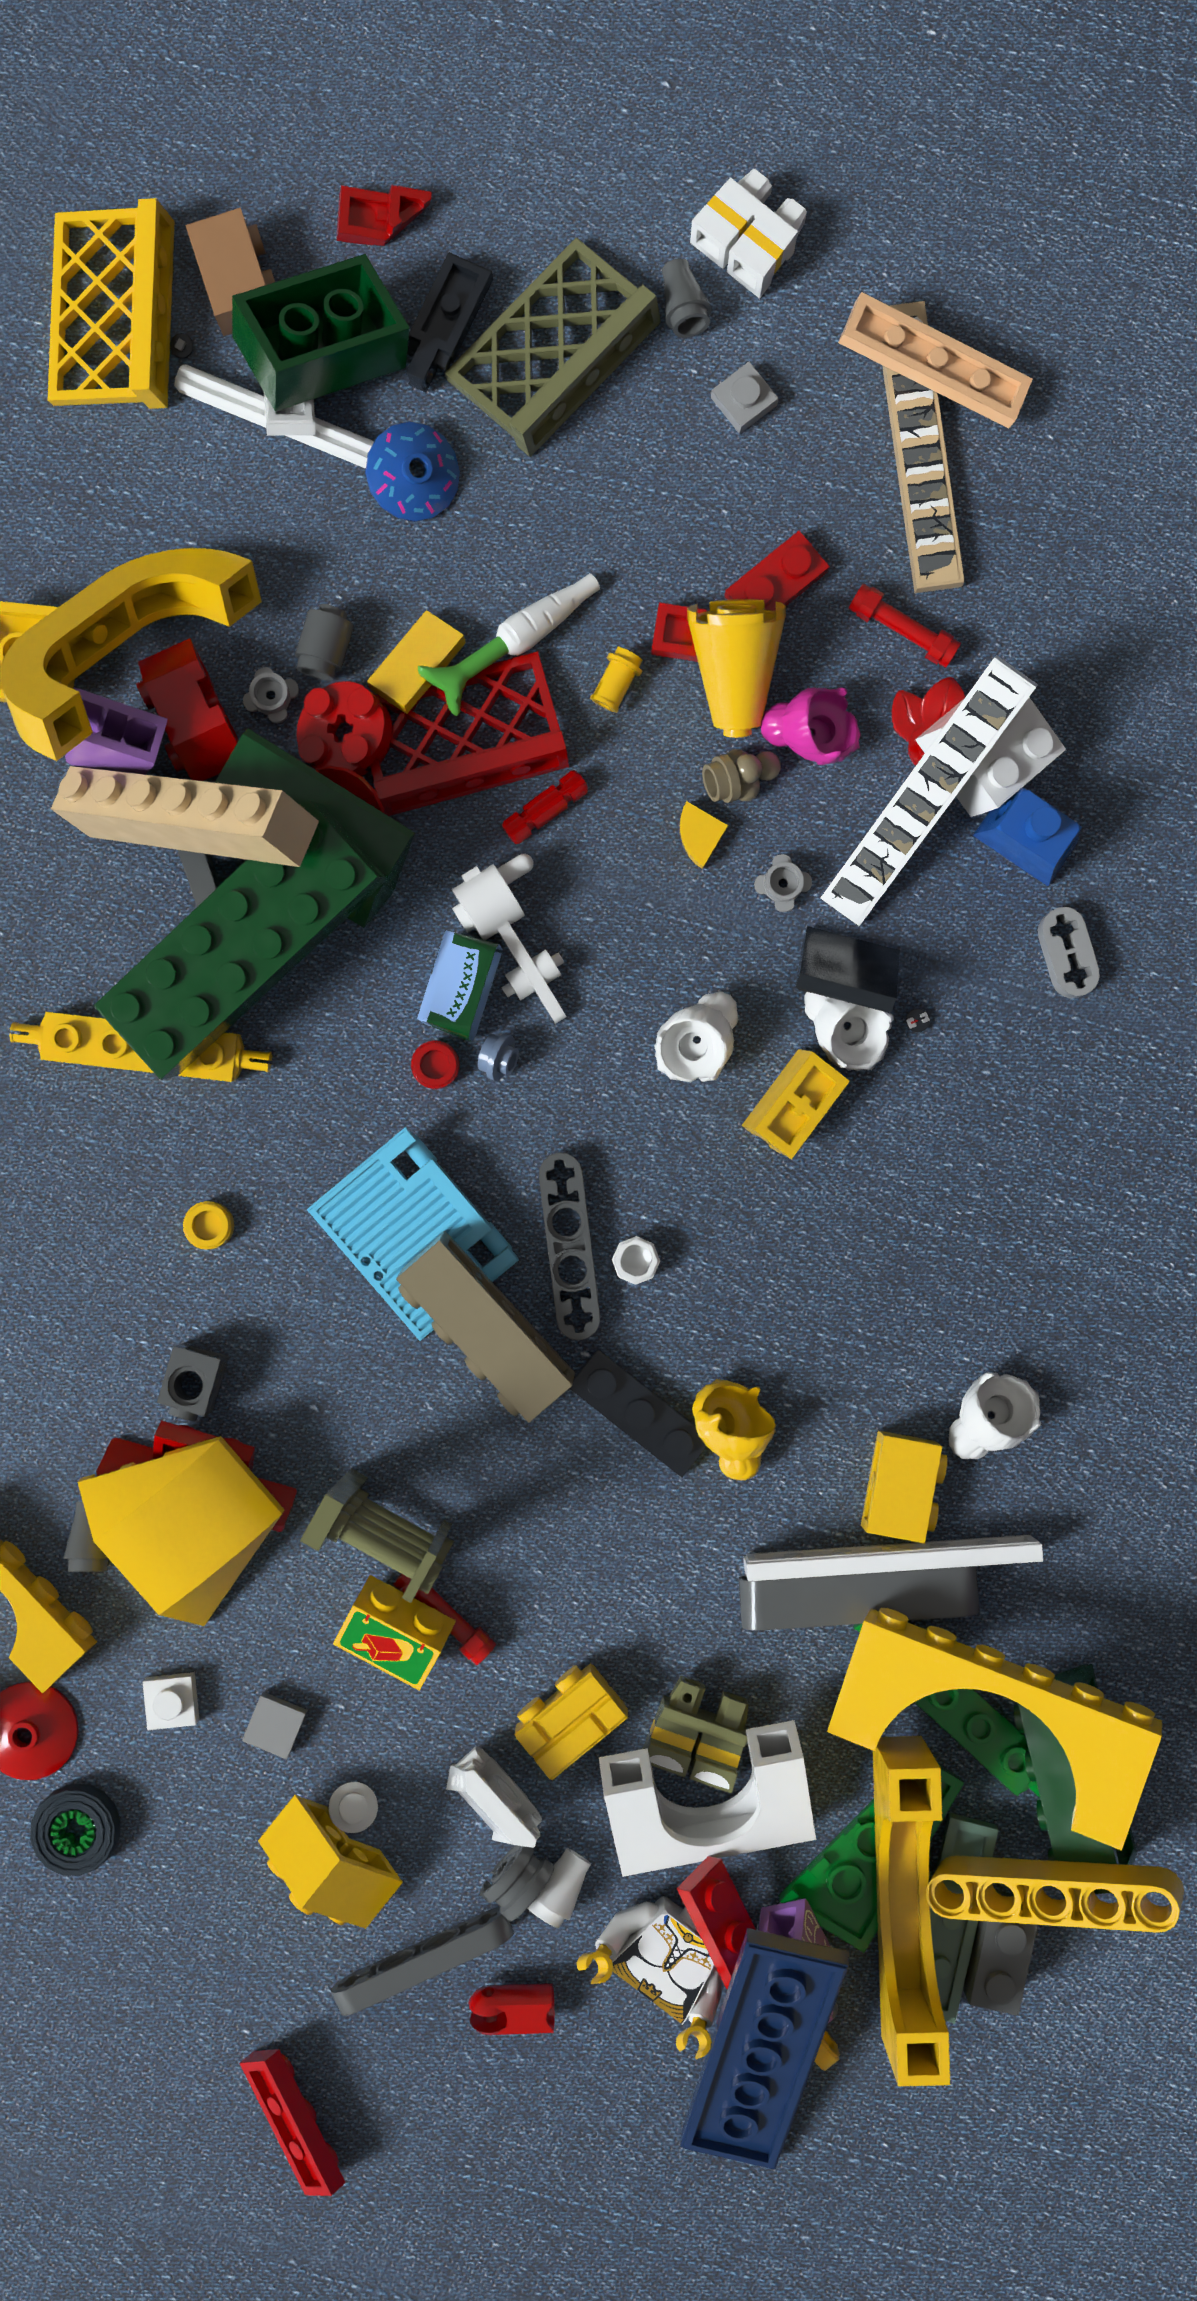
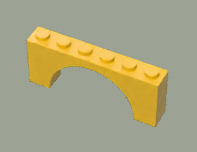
M880 1608L879 1611L869 1610L864 1619L827 1730L828 1733L875 1751L880 1737L891 1721L903 1709L925 1696L952 1689H977L1009 1698L1040 1718L1058 1739L1071 1765L1076 1788V1804L1073 1811L1071 1830L1122 1851L1162 1738V1720L1154 1718L1155 1713L1152 1710L1134 1702H1125L1123 1706L1105 1699L1102 1691L1085 1683L1076 1682L1074 1686L1054 1679L1055 1675L1051 1671L1039 1665L1027 1663L1022 1667L1005 1660V1655L992 1647L976 1645V1648H972L957 1642V1637L945 1629L929 1626L926 1630L908 1623L909 1619L907 1616L889 1608Z
M922 1736L880 1737L876 1749L873 1751L881 2037L898 2086L950 2085L949 2031L946 2026L939 1996L932 1944L930 1906L926 1897V1890L929 1884V1848L932 1825L934 1821H942L941 1768Z

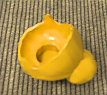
M716 1379L696 1394L692 1412L698 1436L712 1452L720 1457L719 1467L727 1477L739 1481L751 1479L756 1476L760 1469L761 1454L775 1433V1419L758 1403L760 1387L747 1389L738 1383Z

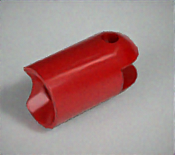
M553 1983L487 1985L478 1988L469 1999V2009L472 2011L470 2024L483 2035L554 2033L555 2003Z

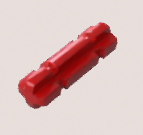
M570 771L559 779L557 787L551 785L524 805L522 813L518 814L515 812L502 823L503 830L512 842L520 844L532 835L531 830L533 828L539 830L567 809L568 802L572 800L575 803L586 795L588 786L585 780L577 771Z

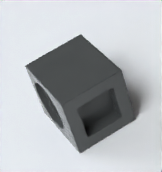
M185 1343L173 1346L157 1403L169 1406L168 1414L189 1421H197L198 1415L206 1416L212 1413L229 1356ZM187 1371L197 1373L202 1379L203 1389L198 1397L188 1395L182 1388V1377Z

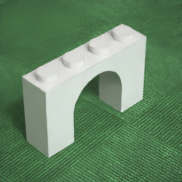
M795 1720L746 1729L752 1764L750 1779L746 1786L733 1798L709 1807H684L672 1803L663 1797L655 1784L648 1748L599 1757L604 1799L622 1877L702 1862L707 1856L723 1858L816 1840L804 1757Z

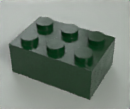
M366 254L232 296V337L275 412L406 368L410 327Z

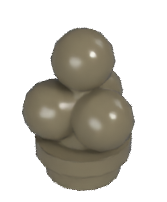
M732 749L726 754L715 756L712 758L711 763L703 766V783L708 796L714 802L720 800L726 803L737 800L751 801L760 792L759 779L772 780L777 777L781 770V762L779 757L771 751H762L755 756L746 753L742 749Z

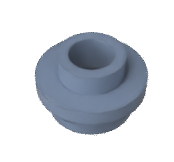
M505 1033L501 1036L491 1034L485 1040L478 1057V1069L486 1072L488 1079L499 1081L504 1074L510 1075L513 1072L519 1057V1049L515 1048L514 1037Z

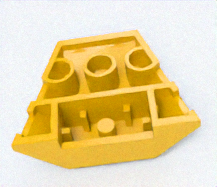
M221 1436L166 1452L163 1457L137 1465L134 1462L123 1465L117 1471L96 1477L95 1474L82 1477L77 1482L94 1543L158 1615L201 1626L206 1625L284 1511L283 1507Z

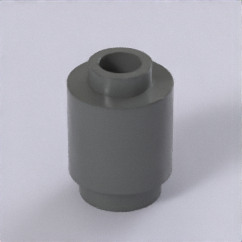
M320 604L318 610H308L295 652V656L299 659L296 666L298 671L316 679L333 681L335 672L342 669L354 625L346 619L347 612L328 604Z

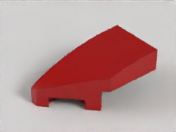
M341 185L336 241L385 246L429 206L432 192L391 185L388 194Z

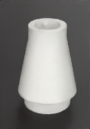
M566 1848L561 1858L554 1864L551 1878L527 1909L544 1922L559 1929L565 1919H571L586 1872L591 1863L580 1854Z

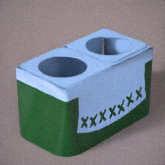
M446 930L417 1019L428 1026L473 1042L502 953L496 952V949L503 950L500 944Z

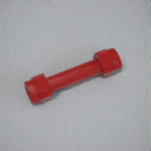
M863 583L848 609L856 613L857 617L867 623L871 617L928 651L925 656L926 659L936 665L939 664L947 668L961 642L954 639L953 635L943 629L939 635L882 601L885 595L883 592Z
M401 1574L394 1581L393 1585L399 1591L405 1593L411 1579ZM432 1587L428 1594L418 1589L414 1597L416 1600L456 1621L450 1633L461 1643L459 1651L476 1666L480 1664L494 1649L496 1643L480 1626L474 1629Z

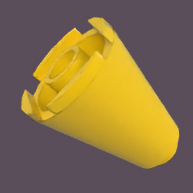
M718 600L709 602L710 611L698 613V604L691 605L687 608V619L713 726L723 729V735L726 737L752 735V728L761 726L786 617V606L783 603L776 602V611L764 610V600Z

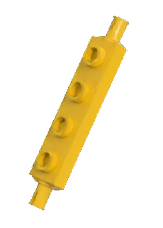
M45 1012L40 1026L13 1022L10 1030L29 1033V1035L10 1033V1042L38 1045L40 1060L154 1073L105 1018ZM223 1033L178 1076L236 1082L242 1069L270 1072L272 1064L253 1062V1059L272 1061V1052L244 1050L240 1034Z

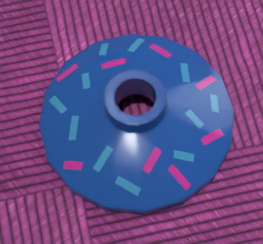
M406 422L392 425L377 436L367 453L365 474L369 490L382 509L398 519L417 522L434 518L450 505L458 490L460 470L456 453L443 435L428 425ZM415 460L423 465V477L417 478L410 473L409 464L411 461Z

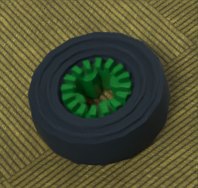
M70 1784L54 1790L39 1804L31 1821L30 1841L36 1857L46 1868L60 1875L80 1876L96 1870L112 1855L120 1837V1817L115 1803L104 1791L89 1784ZM74 1817H76L79 1825H85L88 1828L80 1837V1840H76L74 1833H66L64 1829Z

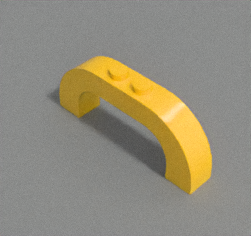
M206 548L174 549L145 555L110 570L29 628L9 648L0 667L2 691L17 732L23 741L33 750L58 761L93 734L80 692L67 685L146 625L171 616L197 615L230 627L254 609L262 601L252 560L226 551Z

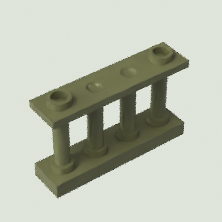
M350 1469L325 1494L300 1542L319 1551L328 1539L334 1543L340 1539L409 1577L411 1581L402 1597L406 1601L411 1603L418 1589L428 1594L443 1567L442 1563L454 1543V1540L446 1537L452 1524L443 1520L436 1535H432L367 1499L369 1494L361 1489L368 1477Z

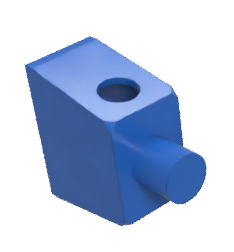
M1021 788L999 808L989 811L973 836L1046 886H1049L1076 847L1082 827L1030 790Z

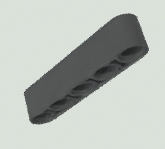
M976 1566L748 1581L746 1575L738 1578L741 1626L747 1630L758 1631L863 1624L870 1609L879 1611L880 1608L896 1610L907 1616L908 1621L966 1617L980 1613Z

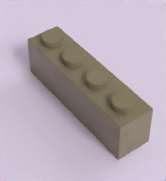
M446 1231L440 1234L401 1269L396 1280L401 1284L398 1289L403 1298L415 1309L422 1307L434 1320L431 1325L437 1335L449 1345L454 1342L467 1356L464 1358V1361L468 1368L480 1380L487 1378L499 1390L497 1397L509 1413L514 1416L520 1413L529 1423L573 1385L575 1372Z

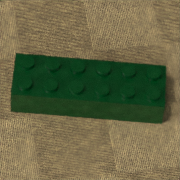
M308 801L303 806L319 823L300 867L246 860L93 1005L160 1080L181 1074L389 879L323 804Z

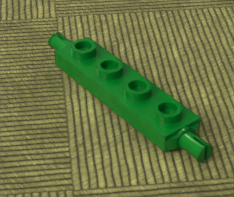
M854 1624L853 1628L860 1633L863 1624ZM973 1689L941 1691L913 1702L1011 1793L1018 1797L1020 1793L1029 1788L1040 1798L1037 1782H1031L1026 1771L1025 1753L1029 1751L1026 1737L1019 1733L1014 1726Z

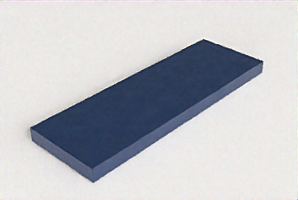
M747 1928L711 2039V2049L705 2057L681 2131V2148L776 2169L849 1966V1951Z

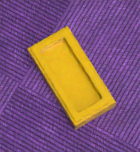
M426 610L367 680L370 690L408 714L432 685L419 675L418 666L432 668L447 667L466 644L464 635Z

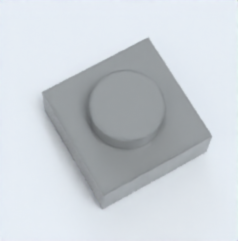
M750 361L711 390V399L739 434L775 408L779 399Z

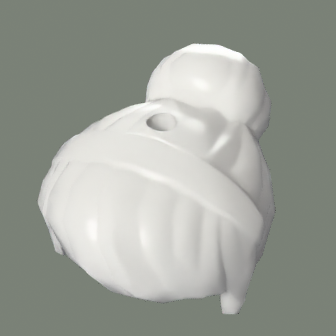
M722 991L705 994L699 999L697 1004L674 1013L666 1023H663L657 1033L656 1044L654 1045L659 1071L665 1073L670 1079L690 1083L698 1078L702 1082L717 1080L720 1072L732 1055L734 1047L732 1029L738 1022L736 1001L731 995ZM699 1036L701 1038L700 1043H694L693 1037Z
M806 992L804 996L805 1013L809 1019L814 1021L819 1046L826 1053L827 1058L834 1065L846 1068L848 1071L872 1070L884 1058L889 1042L887 1030L892 1027L893 1015L890 1012L887 1013ZM850 1022V1028L844 1029V1024Z
M986 1372L973 1382L962 1399L960 1418L956 1419L949 1428V1446L953 1453L961 1459H980L988 1451L1010 1449L1019 1445L1041 1426V1421L1039 1420V1393L1031 1388L1027 1381L1008 1374L999 1376L996 1372ZM989 1411L994 1414L993 1419L988 1417Z

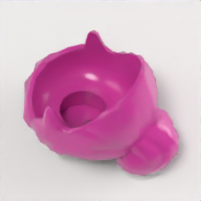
M808 688L796 695L790 703H776L764 712L761 722V733L769 743L777 747L789 746L796 754L804 759L815 761L818 765L841 762L860 748L859 738L861 732L857 720L852 713L846 711L848 701L845 698L847 694L846 688Z

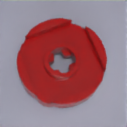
M342 681L332 683L325 688H314L304 699V708L297 724L298 753L302 760L316 770L335 766L348 768L356 774L363 776L368 773L365 768L370 766L375 759L380 761L389 748L392 737L391 716L387 708L382 705L380 699L361 684ZM346 721V723L353 726L352 733L344 735L343 742H339L338 737L335 735L336 730L341 723Z

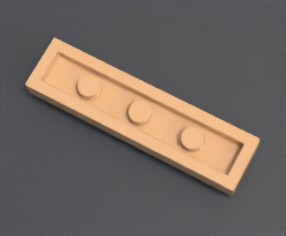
M863 292L860 293L855 301L838 342L1007 428H1010L1016 421L1033 380L1027 375Z

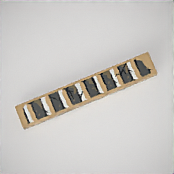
M925 301L890 305V307L928 325ZM882 365L914 593L962 587L964 575L938 393Z

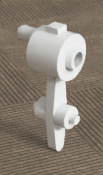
M520 854L499 868L492 864L480 872L477 866L461 875L464 882L452 889L459 901V904L452 908L467 933L476 929L482 940H487L499 932L519 965L505 974L509 983L501 987L507 997L516 993L518 998L522 1000L536 992L554 1023H558L567 1016L547 984L561 976L557 967L563 964L564 960L559 953L550 956L546 949L531 958L511 927V924L525 915L508 884L531 871L534 864L533 859L528 854Z

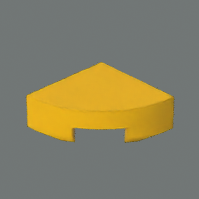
M686 801L680 818V836L689 858L703 869L728 825Z

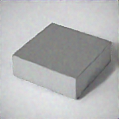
M263 1692L260 1695L242 1741L287 1759L308 1710Z

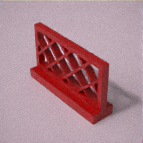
M538 651L493 663L466 682L464 690L467 686L479 683L492 691L480 710L461 700L460 710L474 717L463 738L442 727L451 711L447 705L445 692L434 685L427 689L408 714L381 696L376 695L383 706L399 714V717L392 726L391 742L386 754L390 748H393L411 758L403 772L385 777L383 776L380 764L386 754L380 761L375 759L370 765L375 790L384 808V814L388 816L569 767L567 749L562 731H560ZM533 669L536 682L527 697L505 687L512 674ZM538 694H540L542 705L534 702ZM499 695L521 705L509 725L488 715ZM434 696L446 702L434 722L413 712L422 698ZM531 710L547 719L550 732L530 737L517 729L527 712ZM407 720L428 730L417 750L396 740ZM483 722L504 733L496 747L484 750L471 743ZM436 735L457 745L450 759L437 762L425 756ZM511 738H514V739L518 740V741L510 742ZM466 750L470 752V754L463 755ZM419 763L425 765L417 768Z

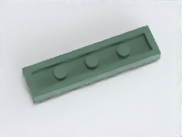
M948 1812L936 1869L940 1862L949 1856L993 1857L999 1831L997 1825ZM943 1880L944 1885L951 1892L963 1893L962 1888L956 1882ZM930 1907L934 1962L942 2011L945 2021L955 2024L978 1921L941 1917Z

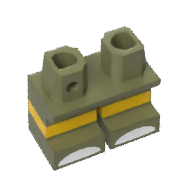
M680 1676L670 1697L663 1695L642 1749L648 1748L652 1766L683 1777L686 1776L688 1770L691 1780L732 1794L737 1778L736 1770L743 1747L747 1743V1728L745 1724L749 1705L748 1701L742 1696L723 1691L716 1713L701 1709L699 1706L706 1689L705 1685L688 1677Z

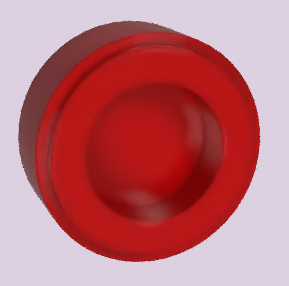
M428 1041L420 1045L414 1052L411 1059V1070L415 1079L424 1087L434 1090L444 1089L450 1086L458 1077L460 1060L450 1045L442 1041Z

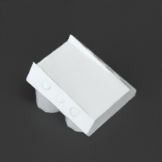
M475 1746L457 1764L450 1766L446 1790L458 1791L494 1831L492 1840L534 1848L536 1840L540 1837V1831L537 1826L541 1823L542 1817L527 1795L499 1764L482 1748Z

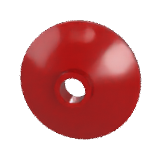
M21 1682L9 1686L0 1692V1771L20 1780H37L55 1773L71 1757L78 1740V1720L72 1704L59 1690L51 1686L42 1693L32 1682ZM18 1728H26L31 1732L32 1740L30 1743H23L19 1740L17 1736Z

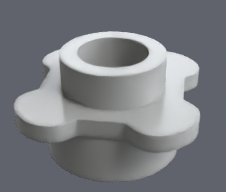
M268 667L260 668L255 672V678L250 684L249 692L243 697V704L249 712L259 711L267 715L272 723H282L287 719L288 713L286 709L291 699L296 698L299 694L298 684L293 679L284 680L278 674L273 673L272 669ZM273 691L275 692V698L270 700L267 698V693Z
M784 854L775 856L772 860V867L765 875L757 876L754 882L756 892L761 895L766 894L774 901L775 908L779 912H789L792 910L794 900L801 892L809 891L812 886L811 876L806 872H802L798 866L792 863L791 858ZM785 879L788 883L787 887H780L779 880Z

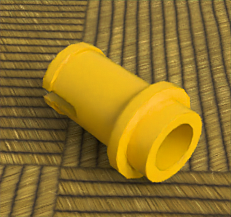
M617 647L614 654H608L607 659L610 662L596 690L590 697L594 703L615 713L618 712L619 706L635 675L640 676L642 674V670L639 667L643 660L633 652L622 647Z

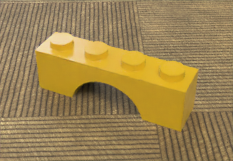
M0 1539V1592L10 1602L17 1622L16 1640L9 1659L44 1693L86 1654L97 1641L91 1635L93 1630L86 1619L77 1612L70 1613L58 1601L59 1593L56 1588L44 1577H36L24 1565L26 1559L23 1553L11 1542H3Z

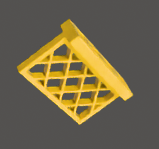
M157 198L138 199V208L55 213L48 401L53 406L143 402L149 409L168 408L175 221ZM122 225H135L134 239L120 252L109 241L110 237ZM89 227L95 235L75 255L69 248L70 228ZM105 244L116 255V258L97 277L85 264ZM133 258H134V265H132V264L130 263V261H131ZM126 266L133 273V285L118 299L107 288V285ZM82 269L93 282L73 301L67 295V283ZM104 291L115 304L95 324L83 311ZM131 305H132V313L128 310V308H129ZM125 313L131 319V332L116 346L105 335V332ZM80 315L91 329L71 348L65 342V331ZM102 338L113 351L93 371L82 360V357ZM129 352H130V360L126 357V355H127ZM123 360L130 367L129 388H109L103 380ZM78 362L89 376L76 390H63L64 376ZM98 385H100L103 389H95V388H96Z

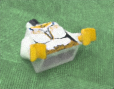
M663 1896L655 1903L646 1901L617 1912L595 1942L597 1950L584 1953L578 1958L577 1969L579 1971L586 1970L594 1959L598 1964V1973L592 1978L591 1984L606 1982L611 1977L612 1972H614L682 2025L688 2018L691 2026L678 2034L676 2038L677 2049L679 2051L684 2050L687 2045L688 2036L692 2034L699 2041V2049L695 2059L704 2057L711 2049L712 2043L711 2036L705 2028H710L713 2024L721 1999L723 1981L686 1907L682 1909L669 1898Z

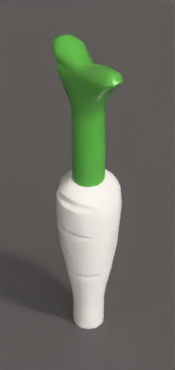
M589 573L575 584L540 599L509 616L498 626L495 639L465 658L459 664L439 668L418 666L419 675L432 685L443 690L449 710L453 715H459L462 692L469 679L506 654L519 656L534 647L561 624L584 600L600 590L597 579Z

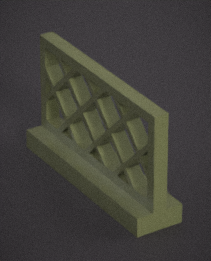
M576 237L445 372L447 381L514 437L517 447L531 457L661 323L657 296L643 284L637 288ZM578 258L591 268V280L565 282L564 272ZM619 291L627 298L617 309L598 311V292ZM591 293L590 312L565 314V295ZM558 296V314L532 316V305L540 297ZM592 324V335L584 344L565 345V326ZM558 327V346L532 348V329ZM525 330L524 349L499 351V339L507 331ZM559 358V370L551 378L533 379L532 360ZM525 361V380L499 382V363ZM492 364V383L471 384L463 377L474 365ZM525 392L526 404L512 418L500 409V394ZM485 395H492V401Z

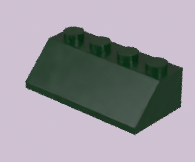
M248 728L242 734L215 783L282 790L301 807L308 801L323 804L389 878L347 917L365 928L393 894L415 832Z
M1092 1664L1078 1666L1056 1674L1054 1679L1074 1686L1076 1682H1080L1098 1689ZM1015 1703V1724L1019 1733H1025L1029 1751L1025 1753L1027 1775L1031 1782H1037L1040 1795L1036 1805L1038 1822L1042 1830H1048L1052 1846L1048 1850V1860L1133 1865L1137 1851L1131 1825L1122 1851L1071 1830L1073 1811L1076 1804V1788L1073 1772L1066 1753L1058 1739L1040 1718L1019 1703ZM1105 1889L1094 1890L1095 1894L1111 1893Z

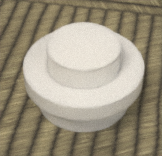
M348 1782L342 1784L333 1792L328 1806L329 1816L333 1824L344 1832L358 1833L364 1831L376 1818L378 1811L377 1798L374 1792L363 1783Z

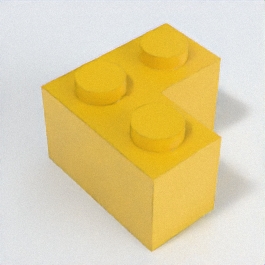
M298 1795L292 1797L258 1840L269 1857L267 1861L268 1867L275 1875L284 1880L291 1891L289 1899L293 1905L307 1915H312L315 1912L327 1916L339 1925H344L346 1922L366 1929L403 1883L380 1849L348 1838L344 1831L333 1824L327 1806Z

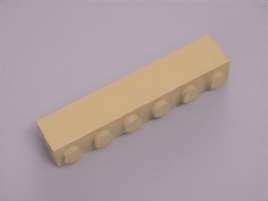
M74 766L69 767L66 776L62 779L58 794L51 807V810L92 838L295 867L301 866L319 823L315 817L282 790Z

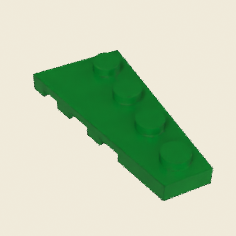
M939 1765L941 1768L943 1820L964 1782L961 1777ZM874 1799L778 1895L781 1903L806 1899L820 1927L865 1953L878 1931ZM942 1821L933 1822L930 1841Z

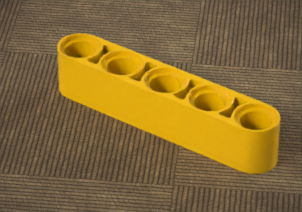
M956 1855L949 1856L940 1862L927 1886L926 1897L932 1910L941 1917L948 1919L1165 1932L1173 1928L1179 1919L1184 1898V1887L1177 1874L1159 1866ZM943 1880L956 1882L962 1888L963 1893L951 1892L944 1885ZM992 1883L1005 1884L1012 1890L1014 1896H1002L994 1889ZM1053 1886L1058 1888L1064 1894L1065 1899H1052L1044 1892L1043 1887ZM1105 1889L1110 1891L1117 1898V1902H1103L1095 1895L1094 1890ZM1149 1892L1161 1893L1168 1898L1171 1904L1167 1906L1155 1905L1149 1901L1146 1894Z

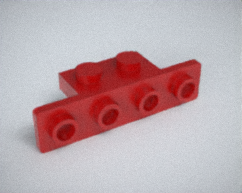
M161 1420L154 1435L153 1448L120 1438H112L96 1470V1477L117 1471L123 1465L133 1462L137 1465L163 1457L166 1452L218 1436L197 1431L188 1425H176ZM223 1438L252 1471L255 1447L243 1444L233 1438ZM258 1478L284 1509L282 1515L271 1529L282 1532L295 1502L297 1490L293 1487Z

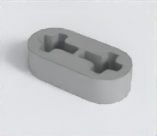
M1058 907L1050 911L1041 919L1038 926V938L1050 979L1055 990L1060 995L1067 998H1079L1090 993L1097 986L1100 977L1099 967L1086 923L1082 915L1075 909ZM1060 917L1063 924L1071 923L1073 927V932L1066 935L1069 950L1065 949L1061 936H1052L1050 928L1057 924L1056 918ZM1070 955L1076 970L1084 969L1087 977L1080 981V989H1077L1074 982L1066 983L1064 979V974L1071 970L1068 959Z

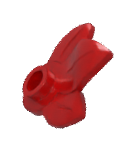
M952 677L944 678L935 683L926 693L924 699L904 690H899L894 697L892 704L893 728L899 736L908 742V754L915 766L925 754L915 739L965 698L960 684Z

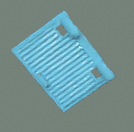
M405 1127L319 1198L307 1211L418 1340L421 1341L434 1330L431 1325L434 1320L422 1307L415 1309L403 1298L398 1289L401 1284L396 1278L401 1269L440 1234L446 1231L492 1282L519 1261V1259L512 1251V1246L491 1222L488 1223L437 1163L438 1159L421 1139ZM403 1151L419 1167V1170L408 1179L392 1161ZM479 1240L494 1255V1258L483 1267L468 1250Z

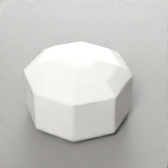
M635 1236L619 1242L612 1262L619 1278L636 1285L654 1277L660 1259L653 1243Z

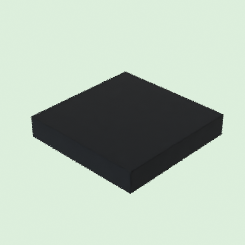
M807 926L802 942L795 988L892 1013L897 997L900 950Z

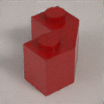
M191 638L138 661L143 680L137 682L136 686L149 710L155 708L159 716L168 719L165 731L170 743L164 746L176 771L185 769L191 780L204 781L222 771L239 738L218 699L212 679Z

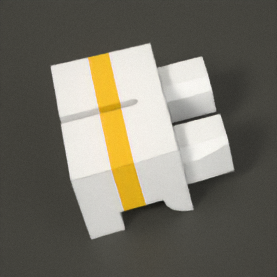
M752 169L738 183L730 177L693 218L690 243L722 269L728 264L727 273L760 299L770 286L772 277L783 262L790 259L794 254L796 239L805 223L807 211L794 199L787 198L777 211L773 212L763 204L771 195L772 185L764 175L756 169Z

